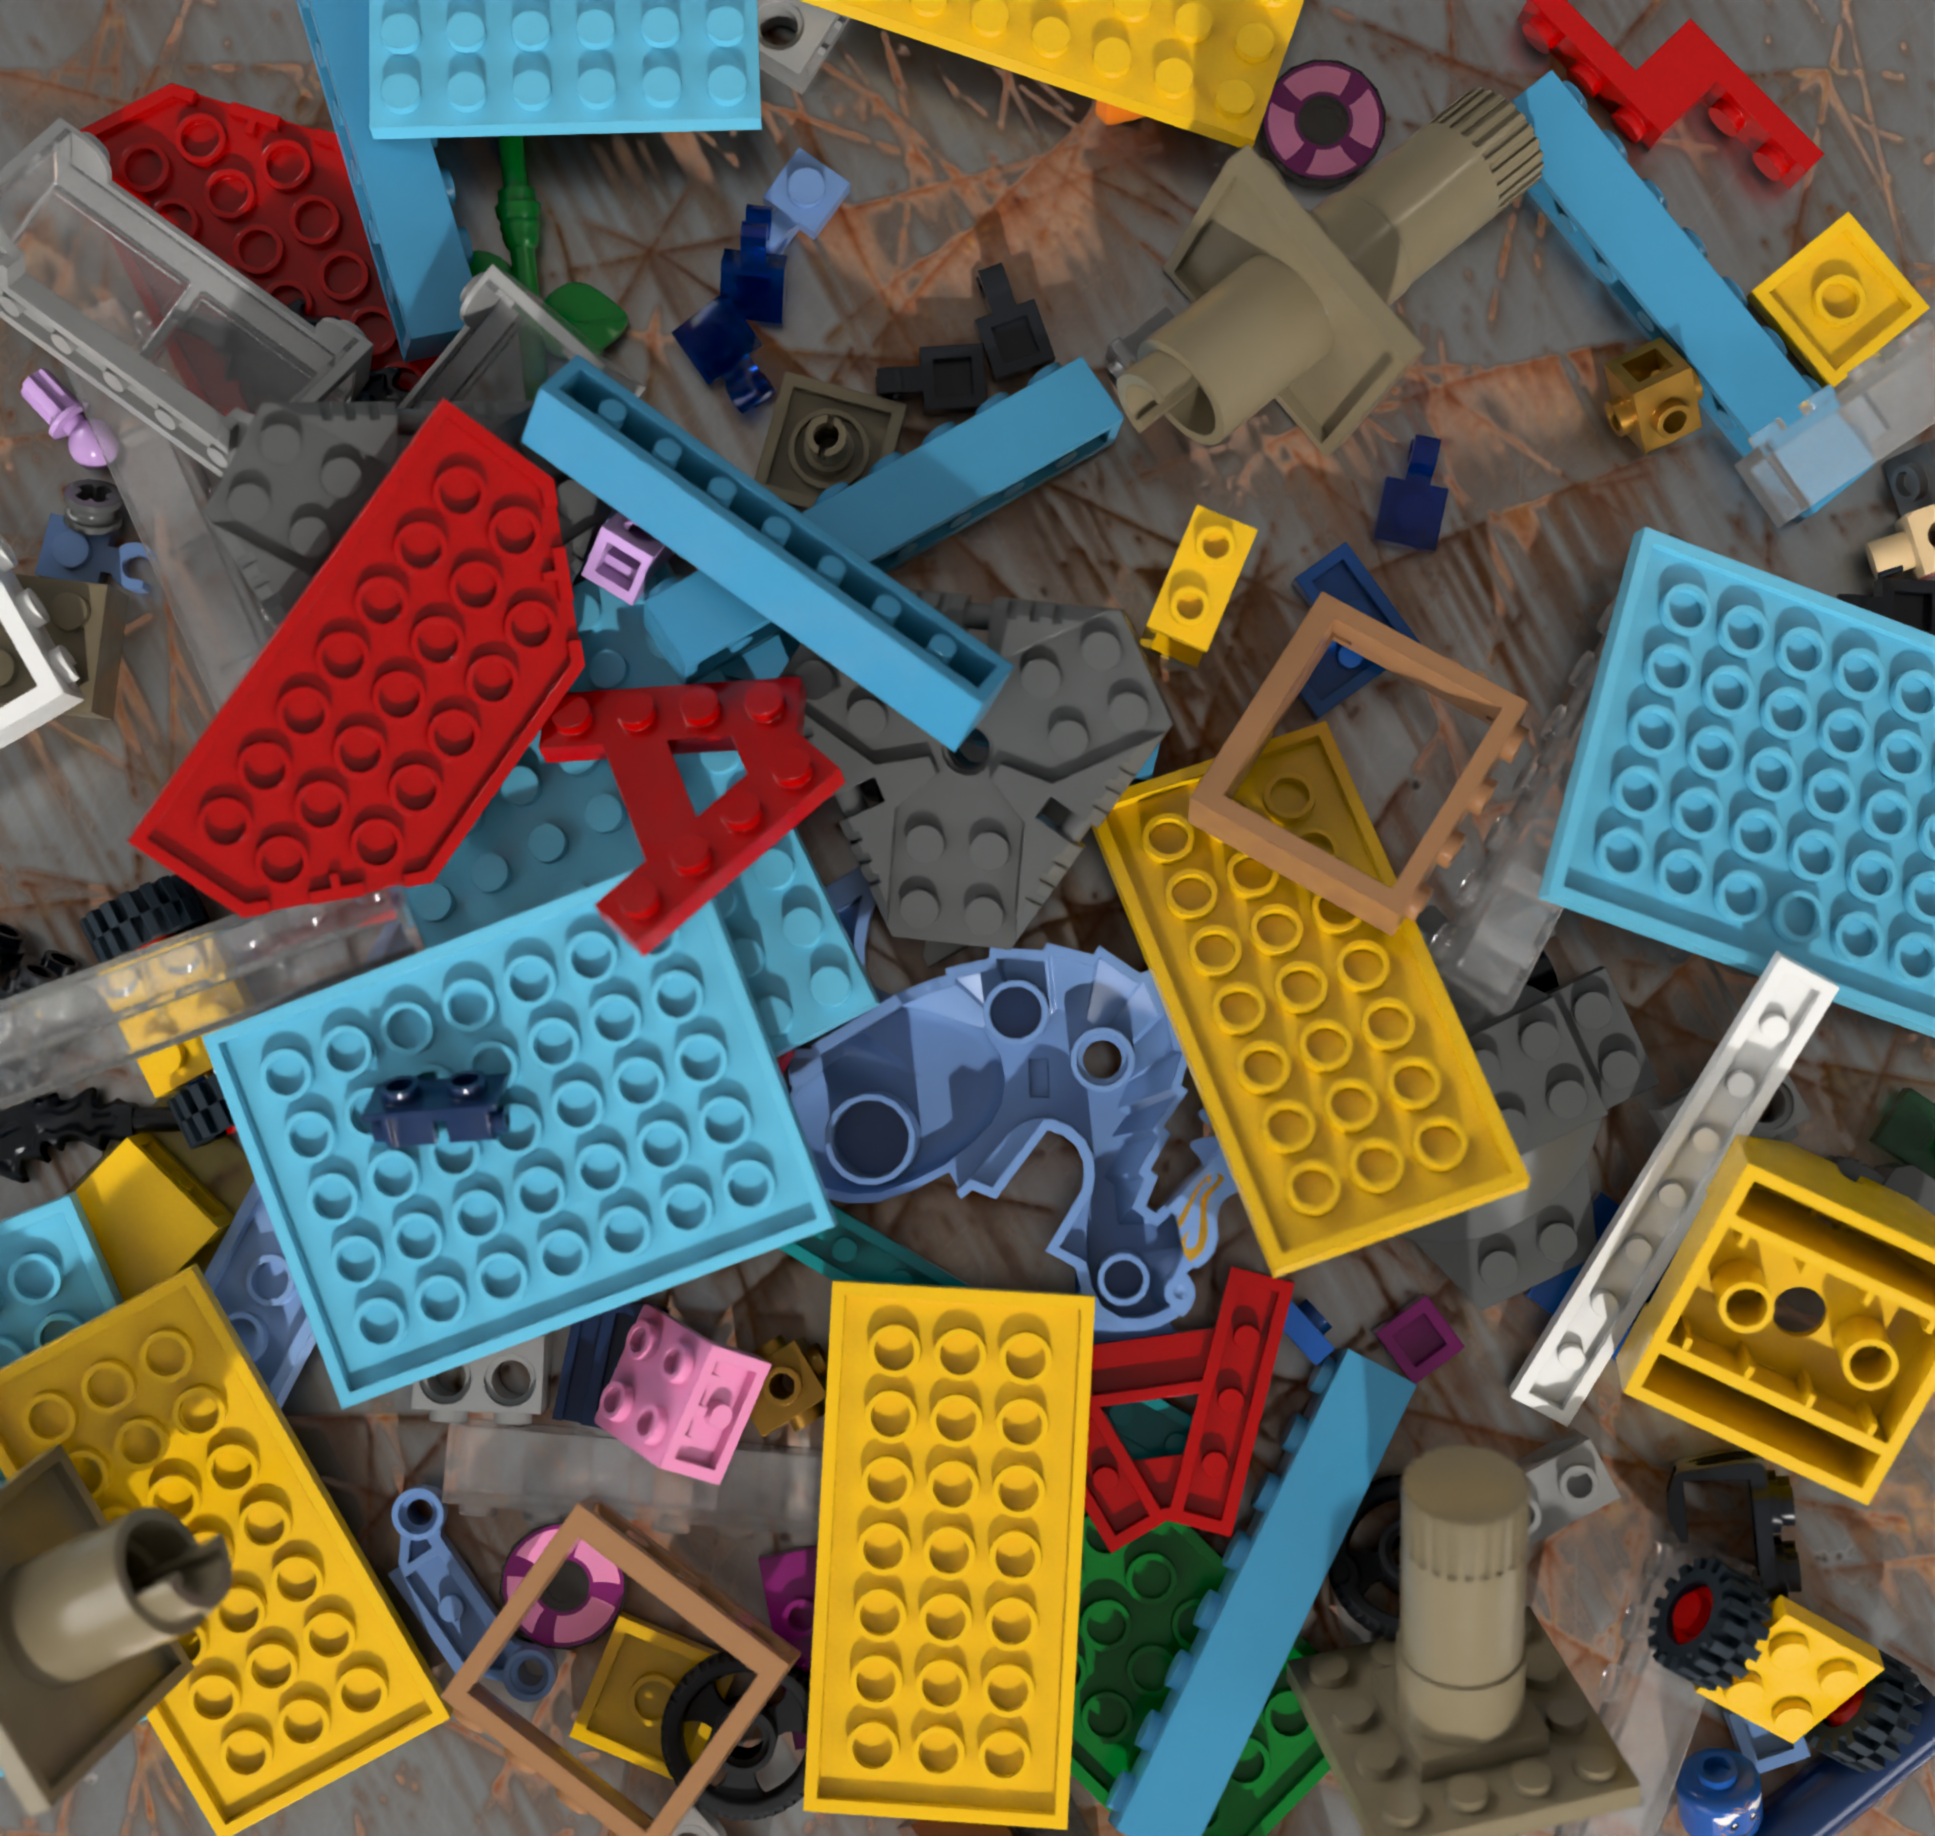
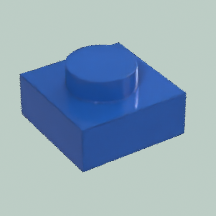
M1307 1299L1298 1306L1290 1300L1283 1332L1317 1366L1335 1349L1323 1336L1332 1326Z

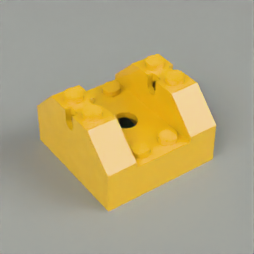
M1737 1134L1706 1190L1707 1197L1653 1297L1649 1303H1645L1616 1356L1623 1393L1868 1506L1935 1390V1215L1909 1197L1860 1175L1857 1182L1848 1179L1841 1174L1837 1164L1790 1142ZM1816 1216H1821L1832 1221V1227H1829L1820 1222L1816 1218ZM1794 1287H1805L1814 1290L1822 1297L1825 1304L1824 1314L1820 1322L1813 1328L1803 1332L1787 1331L1781 1328L1772 1317L1774 1314V1302L1782 1292ZM1726 1384H1728V1385H1730V1386H1732V1387H1734V1388H1736V1389H1739L1740 1392H1737V1391L1731 1389V1388H1730L1729 1386H1727Z

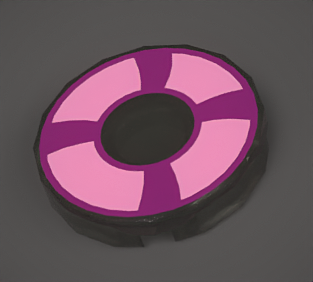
M1313 59L1291 67L1277 79L1260 126L1259 137L1267 159L1277 170L1280 168L1284 174L1292 177V181L1305 187L1333 188L1353 181L1373 162L1385 136L1386 111L1378 89L1362 71L1339 60Z
M557 1518L535 1525L512 1546L501 1568L499 1594L503 1606L508 1602L566 1518ZM581 1539L517 1630L523 1637L545 1648L572 1650L594 1643L616 1623L627 1601L629 1575Z

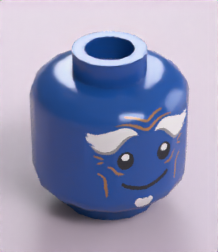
M1716 1747L1693 1752L1682 1761L1675 1776L1678 1817L1688 1834L1691 1836H1753L1757 1833L1763 1819L1761 1777L1751 1760L1740 1752L1724 1747Z

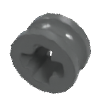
M94 479L78 480L66 486L64 489V501L68 506L64 509V523L68 528L87 535H103L115 532L122 526V512L119 508L123 505V492L118 486L110 482Z

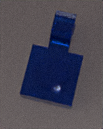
M747 204L746 220L742 221L740 250L724 249L721 260L720 317L782 324L785 313L788 256L769 254L772 207Z
M727 293L714 298L672 332V335L708 385L724 377L727 393L733 404L742 414L753 406L755 408L776 393L769 379L760 371L750 357L763 344Z
M1416 434L1415 439L1410 441L1403 479L1389 476L1383 479L1371 541L1431 554L1436 551L1449 490L1430 485L1439 455L1441 439Z

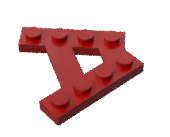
M801 676L570 692L564 695L541 728L539 750L546 763L608 759L645 861L594 905L600 917L643 958L846 783L840 767L803 737L807 691ZM738 751L747 774L697 816L674 755Z
M1230 1264L1215 1327L1093 1344L1084 1509L1111 1553L1167 1520L1231 1537L1295 1284L1294 1280L1279 1276L1273 1278L1268 1273ZM1198 1394L1184 1451L1178 1454L1133 1459L1103 1408L1104 1406Z

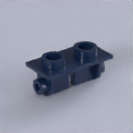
M466 1070L441 1079L419 1080L417 1077L409 1075L393 1077L383 1083L376 1084L361 1115L362 1122L372 1121L371 1128L374 1141L376 1143L385 1142L388 1148L437 1144L439 1133L436 1121H445L450 1143L496 1140L498 1133L509 1132L510 1130L508 1106H498L508 1081L507 1073L485 1075L478 1070Z

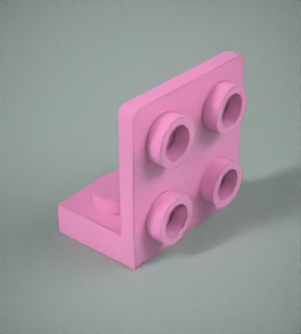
M645 1304L640 1311L636 1323L628 1332L625 1348L610 1383L601 1394L594 1422L658 1468L720 1485L772 1364L758 1355L709 1340L661 1309Z

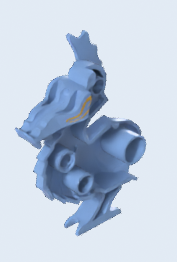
M858 866L827 885L825 889L881 1005L828 1031L829 1035L813 1043L811 1048H794L795 1054L788 1065L790 1086L788 1091L829 1199L844 1203H878L915 1190L947 1173H950L958 1186L956 1192L960 1199L972 1190L997 1199L1047 1131L1063 1135L1076 1146L1083 1161L1084 1177L1081 1191L1045 1251L1075 1267L1080 1284L1078 1293L1096 1295L1093 1344L1177 1332L1170 1321L1179 1315L1183 1318L1191 1309L1196 1297L1193 1279L1188 1271L1194 1267L1197 1269L1206 1263L1215 1252L1218 1241L1217 1218L1219 1208L1223 1201L1238 1192V1189L1217 1137H1203L1194 1139L1190 1143L1191 1149L1198 1155L1201 1164L1156 1208L1147 1205L1158 1178V1174L1152 1170V1167L1171 1134L1165 1127V1124L1189 1091L1181 1085L1187 1063L1150 970L1139 973L1101 946L1097 947L1094 954L1046 943L1043 950L1017 948L1005 950L990 947L989 958L945 968L946 975L922 982L895 995L888 994L875 985L867 969L870 928L876 907V901L870 891L867 879L864 878ZM1099 1040H1106L1115 1044L1122 1055L1118 1071L1106 1078L1090 1074L1083 1062L1086 1048ZM1202 1108L1198 1116L1212 1127L1205 1108Z

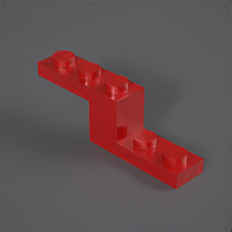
M1527 0L1517 18L1523 25L1522 31L1528 42L1543 54L1551 53L1567 69L1566 75L1568 80L1580 90L1582 95L1588 99L1594 97L1611 114L1610 120L1615 130L1628 142L1633 144L1639 142L1647 152L1702 101L1709 108V116L1716 127L1728 136H1737L1753 152L1752 157L1757 168L1769 179L1781 181L1788 189L1792 188L1824 155L1691 18L1637 70L1567 0Z

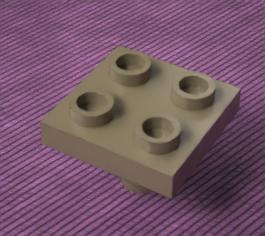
M785 371L754 480L794 509L806 511L815 506L814 502L817 497L829 487L839 482H847L849 486L869 475V470L876 462L886 455L896 452L908 411L907 404Z

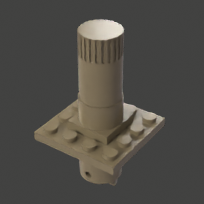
M1484 88L1470 89L1344 189L1329 195L1310 211L1305 210L1288 191L1277 168L1269 161L1261 159L1249 144L1230 157L1162 268L1192 304L1142 342L1137 351V363L1131 360L1118 378V397L1135 429L1141 433L1162 415H1165L1175 427L1191 439L1205 445H1216L1275 398L1326 458L1345 443L1425 350L1424 346L1418 341L1411 323L1402 314L1392 311L1389 306L1407 292L1410 284L1534 186L1538 179L1541 178L1543 174L1541 170L1544 168V162L1541 160L1544 157L1543 151L1540 150L1539 139L1535 137L1534 129L1531 124L1527 123L1524 114L1520 113L1512 102L1506 101L1503 95H1497L1493 90L1488 89L1484 91Z
M61 1444L40 1453L0 1484V1769L29 1817L51 1809L195 1668L177 1638L193 1631L203 1618L225 1599L232 1580L231 1557L221 1533L198 1543L193 1534L178 1518L165 1510L154 1507L137 1509L108 1523Z
M1453 1444L1447 1448L1442 1446L1436 1447L1432 1452L1426 1451L1422 1453L1419 1459L1415 1457L1411 1461V1467L1407 1466L1404 1471L1401 1507L1400 1624L1396 1641L1384 1638L1287 1660V1682L1365 1836H1519V1834L1640 1806V1782L1530 1606L1525 1607L1530 1482L1528 1477H1525L1523 1468L1516 1466V1461L1512 1458H1505V1454L1499 1451L1496 1453L1492 1452L1487 1447L1477 1448L1470 1444H1466V1446Z

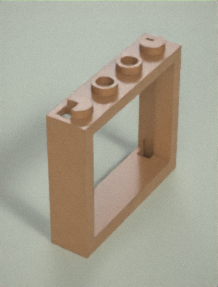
M1322 591L1191 795L1188 823L1393 937L1405 917L1415 922L1420 912H1423L1434 891V888L1426 884L1436 865L1438 864L1448 869L1454 861L1467 836L1458 829L1468 812L1470 811L1480 816L1486 808L1499 783L1490 778L1499 761L1502 759L1512 764L1518 755L1521 745L1530 732V729L1521 725L1529 702ZM1332 641L1339 643L1491 725L1392 889L1232 800Z
M592 1495L576 1504L440 1697L454 1707L452 1710L453 1716L463 1726L476 1733L486 1732L505 1747L504 1755L514 1766L529 1774L539 1773L557 1788L555 1793L565 1806L581 1815L590 1813L609 1828V1836H672L802 1653L600 1498ZM581 1539L758 1674L656 1819L649 1816L480 1684L484 1675Z

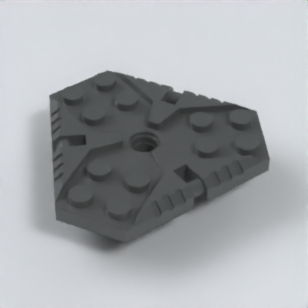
M438 401L419 402V408L396 409L395 402H262L202 513L275 625L282 622L398 459V436L415 435ZM449 401L554 479L562 543L566 548L571 584L573 585L575 577L580 572L584 564L583 562L596 541L601 526L606 523L613 507L521 442L535 401Z
M906 588L969 633V629L989 631L987 647L1014 665L1013 670L989 711L975 727L984 733L989 741L990 751L984 762L970 761L962 754L960 748L953 752L803 643L800 644L778 678L802 677L807 691L803 737L841 769L846 783L831 795H835L845 816V819L839 821L845 837L847 836L851 844L852 852L857 857L860 864L859 867L864 878L869 883L870 891L891 936L1011 950L1086 845L1081 842V839L1091 825L1099 827L1175 720L1125 609L1003 597L993 598L992 604L972 603V594ZM875 777L885 800L869 807L858 784ZM1052 797L1070 810L1060 825L1041 813Z

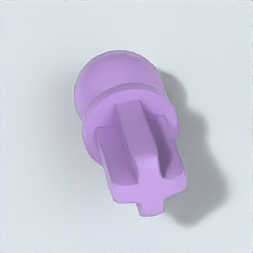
M44 368L39 369L24 380L21 389L22 397L50 425L49 434L54 440H61L69 436V452L77 464L89 470H103L117 460L121 449L119 435L111 425L97 419L88 420L93 407L87 400L78 401L51 371Z

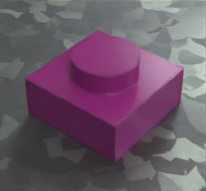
M1424 1293L1372 1331L1405 1377L1416 1384L1465 1348L1452 1328Z

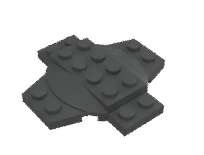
M1429 905L1424 908L1423 912H1420L1415 920L1531 1181L1525 1190L1397 1234V1236L1413 1239L1470 1301L1483 1311L1587 1261L1597 1244L1587 1157L1597 1137L1601 1119L1608 1115L1607 1109L1659 1085L1660 1082L1606 967L1599 966L1546 992L1517 981L1504 979L1436 906Z

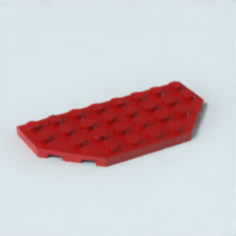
M169 83L79 130L80 132L93 134L104 144L110 155L109 164L112 170V180L282 304L286 306L301 298L306 301L305 311L310 316H339L341 320H348L359 327L367 339L374 344L370 369L398 367L402 371L398 384L402 389H413L439 357L436 356L405 363L403 361L336 133L320 128L314 130L284 121L281 116L236 102L229 104L198 94L196 90L174 83ZM100 221L159 334L172 316L175 308L181 304L189 293L190 285ZM201 297L193 307L194 310L222 321L226 317H233L207 297ZM176 330L165 347L186 388L225 417L236 406L250 413L246 405L242 382L236 380L229 383L225 380L227 358L217 353L213 344Z
M440 398L131 832L127 842L242 918L268 914L274 910L306 904L316 905L364 896L366 893L402 886L407 888L433 883L585 667L582 643L578 637L572 602L574 595L566 548L562 543L556 507L558 506L554 479L445 398Z

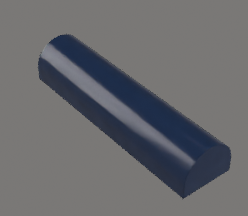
M1921 1683L1915 1687L1923 1692V1703L1913 1706L1914 1710L1922 1713L1920 1724L1910 1723L1907 1732L1913 1734L1914 1738L1909 1746L1900 1741L1897 1747L1902 1755L1895 1762L1884 1757V1769L1875 1771L1869 1768L1868 1773L1851 1769L1822 1753L1762 1802L1763 1819L1757 1833L1753 1836L1839 1835L1935 1756V1697Z

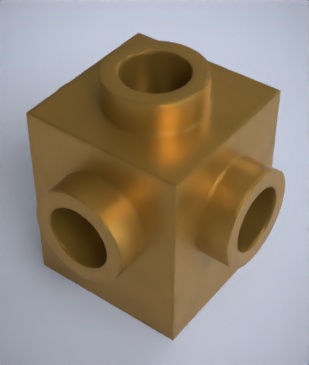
M1662 337L1604 363L1611 400L1605 402V412L1609 423L1618 436L1627 435L1644 454L1659 447L1667 446L1676 439L1702 428L1698 401L1703 399L1704 394L1700 379L1695 370Z
M781 1334L751 1352L772 1364L749 1416L761 1437L774 1432L788 1422L796 1433L825 1415V1405L822 1401L826 1399L828 1356L818 1343L809 1347L804 1337L787 1344ZM784 1373L788 1374L794 1381L795 1388L793 1393L787 1391L783 1386L782 1379Z

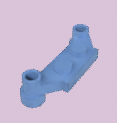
M415 1485L404 1491L395 1500L392 1507V1522L396 1530L401 1534L398 1566L387 1575L453 1671L457 1674L500 1612L445 1534V1521L448 1515V1500L445 1493L435 1486ZM418 1499L425 1500L431 1505L433 1510L432 1517H424L418 1512L416 1507ZM514 1634L484 1677L503 1682L509 1694L517 1700L524 1702L537 1701L549 1693L557 1680V1658L549 1646L520 1640ZM535 1660L540 1663L544 1674H531L526 1669L525 1661Z

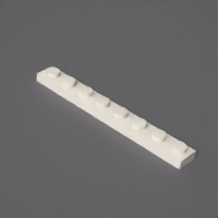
M1779 951L1775 952L1509 1386L1512 1398L1566 1427L1569 1426L1680 1247L1707 1197L1706 1190L1737 1134L1746 1136L1750 1134L1840 989L1835 981Z

